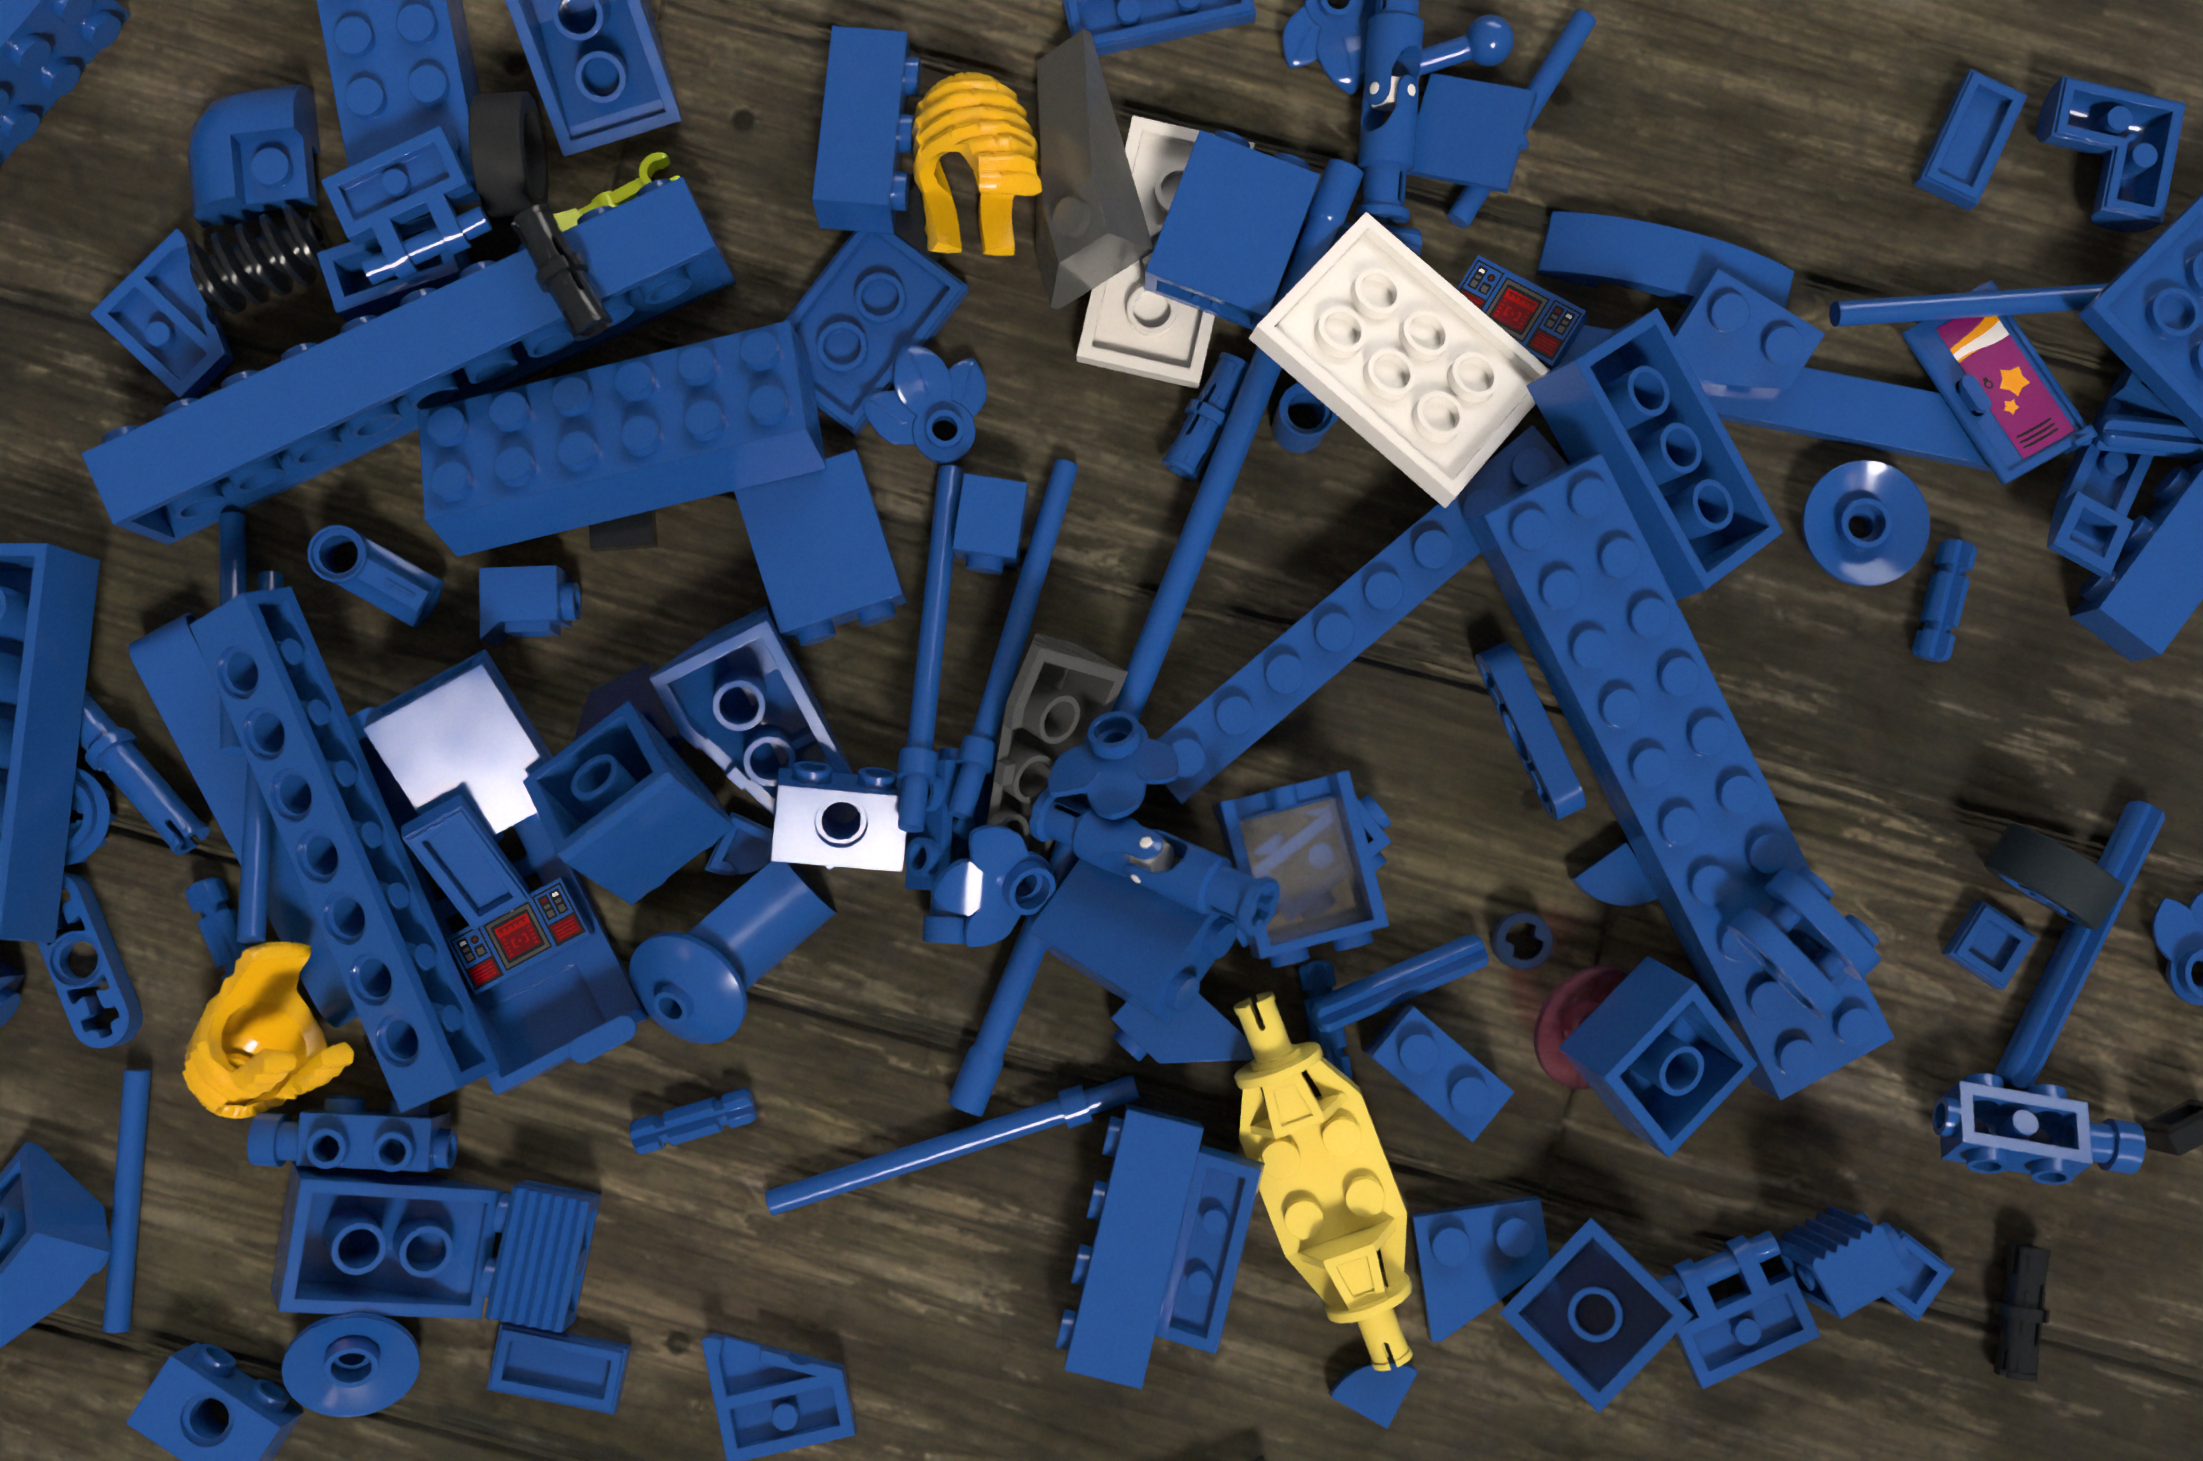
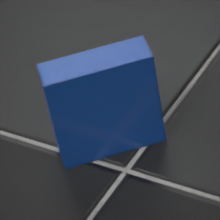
M1975 901L1941 954L1993 989L2004 990L2034 944L2037 936L1986 902Z
M1894 1227L1893 1229L1899 1235L1908 1253V1257L1902 1260V1263L1910 1275V1281L1885 1294L1882 1298L1906 1316L1918 1322L1955 1269L1906 1232Z

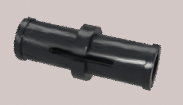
M547 204L535 205L516 215L511 226L518 234L537 269L535 280L543 292L551 294L564 316L573 338L576 341H584L596 337L610 327V323H613V319L607 313L586 275L589 266L581 253L573 252L558 226L550 206Z
M2007 1242L2002 1300L1995 1299L1994 1313L2000 1315L1993 1373L2004 1376L2006 1373L2007 1378L2036 1382L2038 1381V1355L2042 1324L2049 1323L2050 1309L2044 1307L2051 1250L2044 1247H2039L2038 1249V1246Z

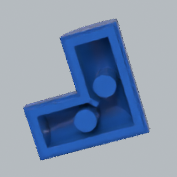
M2063 76L2051 87L2043 102L2037 121L2036 137L2043 144L2103 157L2091 220L2094 224L2101 228L2118 232L2148 231L2163 223L2186 103Z

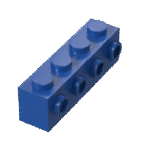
M1126 1104L1122 1119L1110 1117L1102 1155L1113 1157L1107 1182L1099 1180L1094 1182L1086 1219L1098 1221L1092 1247L1083 1244L1079 1245L1071 1283L1082 1286L1076 1311L1064 1308L1055 1348L1067 1350L1065 1355V1371L1142 1390L1204 1130L1200 1121L1131 1104Z

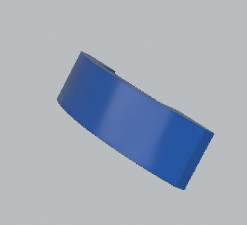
M1553 211L1549 218L1536 274L1592 288H1597L1601 282L1690 303L1712 268H1719L1786 309L1794 271L1748 249L1682 229L1615 216Z
M2125 365L2091 425L2094 427L2097 419L2103 418L2109 413L2179 420V418ZM2093 440L2091 444L2081 446L2060 491L2050 523L2047 548L2102 578L2111 575L2134 524V521L2127 518V515L2154 456L2101 451L2094 446Z

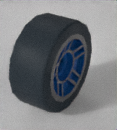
M2017 823L2008 825L1983 863L1990 873L2030 899L2064 918L2092 930H2097L2124 891V886L2118 879L2089 859L2048 836Z

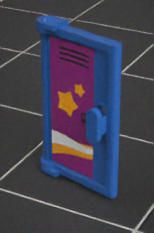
M1990 280L1980 284L1970 292L1998 291L1999 289L1994 281ZM2012 315L1923 321L1901 334L2002 486L2063 452L2067 455L2081 446L2091 444L2092 440L2098 436L2092 425L2087 426ZM1955 385H1959L1960 389L1956 391ZM1975 410L1979 413V416H1975L1971 412Z

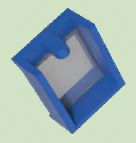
M1349 770L1212 805L1219 823L1227 858L1231 862L1232 868L1256 879L1269 876L1276 879L1280 885V897L1275 914L1269 925L1260 934L1247 935L1251 948V957L1258 959L1269 957L1272 968L1290 965L1310 959L1309 946L1333 940L1335 951L1347 950L1374 942L1371 930L1389 926Z

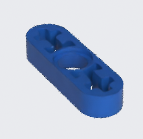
M1504 641L1476 654L1475 660L1481 679L1533 788L1548 815L1554 821H1558L1585 808L1586 799L1580 782L1514 648L1509 642Z
M64 872L62 891H68L71 900L66 901L62 905L63 912H59L56 942H37L72 1030L79 1041L92 1048L123 1045L132 1040L141 1028L143 1012L91 885L78 874ZM69 924H84L85 929L83 931H71L60 937L58 936V930L71 929ZM81 941L91 944L98 955L96 969L86 978L75 975L68 963L71 949ZM106 982L109 985L108 989L96 991L97 995L83 996L82 994L83 988L98 987ZM115 1007L119 1018L111 1022V1029H99L96 1025V1018L104 1014V1008Z

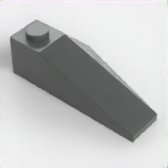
M1082 29L1037 61L1036 142L1038 145L1037 159L1039 162L1036 166V171L1041 180L1042 192L1036 195V256L1050 307L1057 310L1154 251L1091 32Z
M1036 632L1006 703L987 825L1004 826L1016 831L1023 838L1027 851L1038 853L1048 860L1055 840L1042 842L1031 835L1029 821L1033 805L1039 795L1048 787L1049 774L1058 757L1065 751L1083 745L1091 722L1097 717L1112 711L1128 674L1127 671L1078 644Z

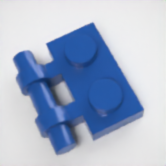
M440 125L321 180L347 238L356 246L374 237L377 238L380 244L381 252L361 260L362 268L373 285L394 275L402 280L419 272L418 264L448 250L453 255H456L472 247L470 240L492 230L490 221L481 206L458 216L452 206V201L474 192V189L448 134ZM430 212L436 226L404 240L398 226Z
M1769 1230L1749 1239H1746L1743 1235L1737 1236L1723 1243L1724 1250L1696 1263L1690 1258L1671 1266V1274L1658 1279L1678 1300L1685 1297L1693 1316L1674 1336L1695 1383L1702 1389L1821 1336L1794 1276L1784 1271L1767 1279L1760 1263L1781 1253L1774 1236ZM1737 1274L1744 1290L1714 1303L1707 1287Z

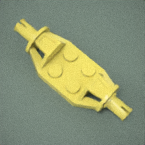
M1264 992L1256 995L1258 999L1256 1004L1263 1022L1259 1021L1251 997L1246 998L1233 1007L1240 1019L1254 1055V1059L1240 1068L1234 1075L1237 1086L1243 1089L1239 1139L1247 1158L1265 1163L1259 1191L1284 1255L1325 1301L1323 1308L1331 1322L1358 1323L1374 1370H1391L1387 1359L1389 1354L1384 1344L1385 1342L1390 1347L1396 1366H1402L1413 1355L1411 1348L1407 1345L1394 1311V1307L1402 1303L1411 1294L1413 1288L1410 1277L1404 1272L1407 1211L1362 1091L1357 1084L1323 1057L1322 1049L1317 1042L1291 1044L1276 1006L1273 992ZM1306 1070L1322 1096H1314L1302 1074L1303 1071ZM1379 1249L1381 1252L1385 1272H1381L1379 1260L1377 1256V1251Z

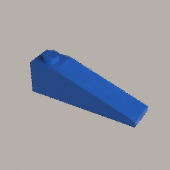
M768 605L711 632L649 677L679 733L697 750L700 748L726 772V776L741 790L745 789L773 815L779 768L793 769V764L796 762L812 761L831 766L834 773L854 774L787 639L780 635L774 615ZM837 802L828 806L823 815L832 823L845 824L852 821L859 811L852 804ZM824 865V866L827 867L829 870L832 869V868H834V867H836V866H827V865Z
M27 1141L0 1173V1348L73 1298L92 1274H97L102 1270L112 1248V1240L107 1232L104 1205L38 1144Z

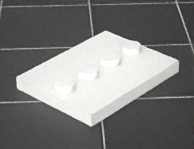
M1367 212L1359 218L1262 319L1248 338L1444 508L1457 497L1536 404L1526 386L1550 371L1549 368Z

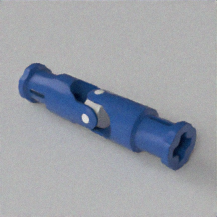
M1376 0L1375 16L1368 19L1365 55L1366 74L1357 163L1358 167L1363 169L1364 175L1361 205L1355 209L1354 220L1356 221L1365 212L1370 214L1381 225H1401L1408 223L1410 210L1404 207L1407 171L1414 168L1419 96L1418 82L1421 72L1424 20L1419 18L1420 0ZM1384 111H1393L1385 123Z
M1048 787L1039 795L1033 805L1029 829L1035 839L1042 842L1055 840L1074 849V854L1079 859L1118 875L1130 877L1136 883L1201 914H1209L1211 912L1220 914L1237 922L1241 932L1249 936L1260 934L1269 925L1275 914L1280 897V885L1276 879L1269 876L1257 879L1233 869L1229 859L1161 830H1150L1139 825L1137 820L1128 815L1117 820L1103 818L1097 815L1091 806L1073 799L1071 795L1052 797ZM1174 855L1183 859L1174 868L1172 867Z

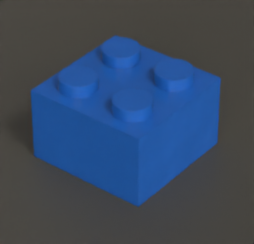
M1649 956L1558 1047L1619 1123L1668 1158L1758 1065L1696 982Z
M1590 1218L1500 1312L1520 1335L1598 1413L1610 1403L1693 1316L1669 1290L1593 1218Z

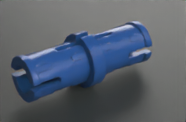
M1222 352L1212 374L1197 399H1190L1184 410L1187 418L1174 443H1172L1161 462L1167 469L1182 478L1197 482L1207 458L1220 438L1249 363L1230 353Z

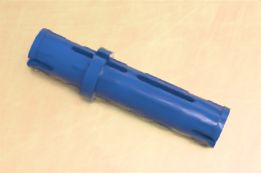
M85 690L79 744L86 750L85 761L93 770L104 771L170 846V850L176 856L183 855L196 848L199 844L191 836L195 834L200 840H205L210 833V828L204 822H201L136 748L138 744L136 736L128 728H119L94 700V696L88 690Z

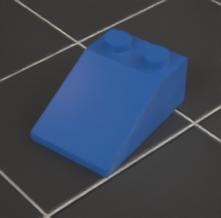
M505 0L564 157L683 120L649 0Z
M292 1161L270 1288L278 1312L323 1314L362 1312L381 1316L481 1319L485 1298L480 1297L479 1294L480 1281L488 1259L492 1257L496 1234L493 1230V1222L503 1191L497 1187L399 1171L387 1172L377 1169L336 1167L322 1169L316 1166H296V1161Z

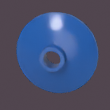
M1861 460L1840 465L1823 475L1816 482L1803 506L1801 528L1804 543L1809 554L1824 572L1836 580L1849 585L1870 587L1894 581L1914 567L1927 546L1930 533V516L1921 491L1906 474L1882 462ZM1851 517H1858L1865 523L1866 534L1863 538L1855 537L1850 532L1849 521Z
M662 932L648 937L633 953L629 966L632 989L652 1020L672 1035L693 1043L714 1044L730 1038L743 1024L748 1005L743 982L726 957L710 944L688 934Z
M362 1312L337 1314L310 1324L293 1338L283 1357L282 1379L285 1388L292 1398L311 1411L334 1417L363 1416L391 1406L411 1389L419 1373L420 1352L417 1342L411 1333L392 1319Z

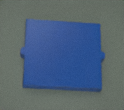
M1431 73L1419 114L1417 115L1414 168L1407 171V175L1508 194L1520 152L1529 147L1526 132L1537 99L1536 91Z

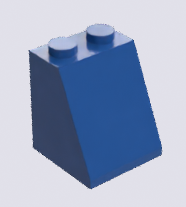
M629 700L523 780L557 856L567 865L630 905L636 903L651 890L661 886L669 876L702 851L712 847L720 837L735 827L712 788Z

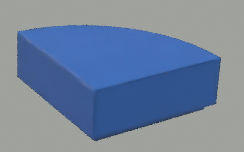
M731 812L730 819L735 827L719 838L705 870L728 876L747 875L760 871L771 861L773 830L740 814Z
M1626 842L1618 844L1570 878L1573 884L1587 896L1611 905L1635 906L1657 899L1636 855Z
M1388 1359L1391 1370L1376 1371L1372 1367L1371 1362L1344 1372L1333 1383L1328 1393L1331 1398L1388 1429L1418 1370L1407 1362L1397 1367L1394 1359Z

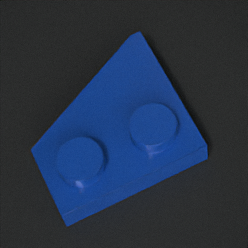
M176 228L90 315L180 399L196 398L234 359L220 318L210 311L193 280L187 250V243L192 241Z
M1712 268L1671 332L1700 383L1779 389L1791 388L1825 335L1824 332L1719 268Z
M1537 1196L1410 1214L1427 1334L1432 1343L1446 1339L1536 1275L1550 1261L1541 1199Z
M716 1332L706 1334L701 1339L726 1461H746L856 1435L858 1425L844 1364Z

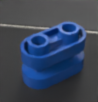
M1804 867L1798 873L1788 868H1782L1764 887L1765 893L1776 906L1765 917L1753 908L1746 906L1727 925V929L1735 940L1790 996L1815 1016L1825 1019L1844 1000L1840 991L1832 983L1834 978L1843 970L1851 977L1862 981L1881 961V957L1874 949L1880 940L1858 918L1851 914L1843 917L1829 902L1834 896L1833 891L1815 873ZM1795 925L1821 951L1812 962L1786 936Z

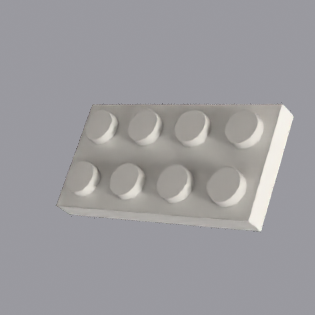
M1132 116L1125 152L1153 248H1155L1199 130ZM1249 142L1250 148L1254 149L1255 143ZM1152 253L1092 289L1076 355L1077 362L1195 389L1199 388L1215 316L1144 290L1145 272Z

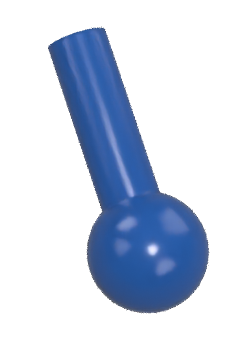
M1484 15L1475 19L1470 24L1465 35L1423 48L1420 76L1468 60H1472L1482 66H1494L1503 62L1511 53L1514 45V33L1510 24L1500 16Z

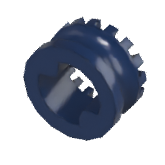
M1514 912L1505 915L1496 922L1495 928L1491 931L1492 939L1490 944L1493 947V954L1501 963L1510 968L1522 970L1537 968L1547 960L1552 951L1553 937L1551 929L1542 918L1535 914ZM1524 922L1531 926L1530 936L1538 940V943L1536 945L1537 949L1534 950L1531 956L1519 960L1513 956L1514 945L1506 942V934L1512 926Z

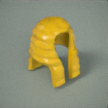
M960 72L954 76L950 75L932 86L925 94L924 99L918 102L915 122L912 128L914 139L913 154L915 159L913 173L915 183L922 193L923 209L926 218L924 231L927 236L928 251L938 253H961L962 251L957 211L939 160L944 154L959 152L965 157L974 172L980 193L979 231L982 254L994 256L1015 255L1012 226L1013 198L1015 195L1035 196L1042 192L1041 180L1036 171V166L1039 162L1037 159L1038 145L1032 136V129L1026 121L1027 112L1018 104L1015 92L989 75L977 72Z
M263 942L242 951L241 958L236 960L234 973L224 979L220 992L206 1004L204 1013L187 1045L184 1063L186 1069L182 1074L190 1091L207 1110L215 1115L234 1119L248 1118L271 1108L282 1106L287 1099L295 1100L298 1095L329 1083L332 1078L340 1075L345 1066L353 1063L354 1050L346 1042L328 1048L325 1032L320 1028L310 1008L297 990L300 971L310 958L311 945L297 942Z

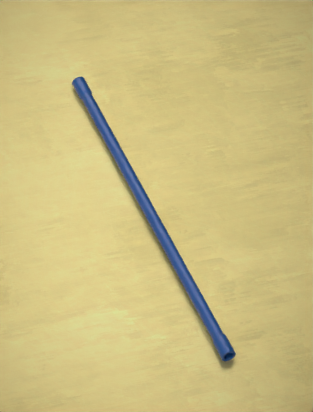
M1330 159L1308 210V221L1272 309L1330 250L1337 231L1345 222L1364 175L1363 171L1357 166L1339 159ZM1258 346L1252 356L1125 670L1128 674L1111 711L1129 713L1138 722L1282 369L1280 365ZM1087 793L1075 794V800L1090 806ZM1058 841L1055 842L1048 860L1054 873L1055 892L1079 860L1074 854L1073 848ZM1042 911L1025 916L976 1040L966 1053L947 1100V1103L969 1114L983 1116L1003 1067L1004 1053L1047 950L1028 931Z

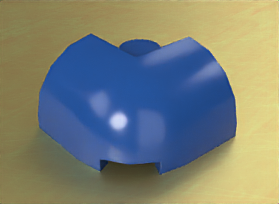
M304 85L238 92L212 102L192 125L187 156L193 216L199 225L210 227L259 221V216L263 215L264 211L280 210L287 205H291L293 208L318 205L313 154L320 153L315 93L310 88Z

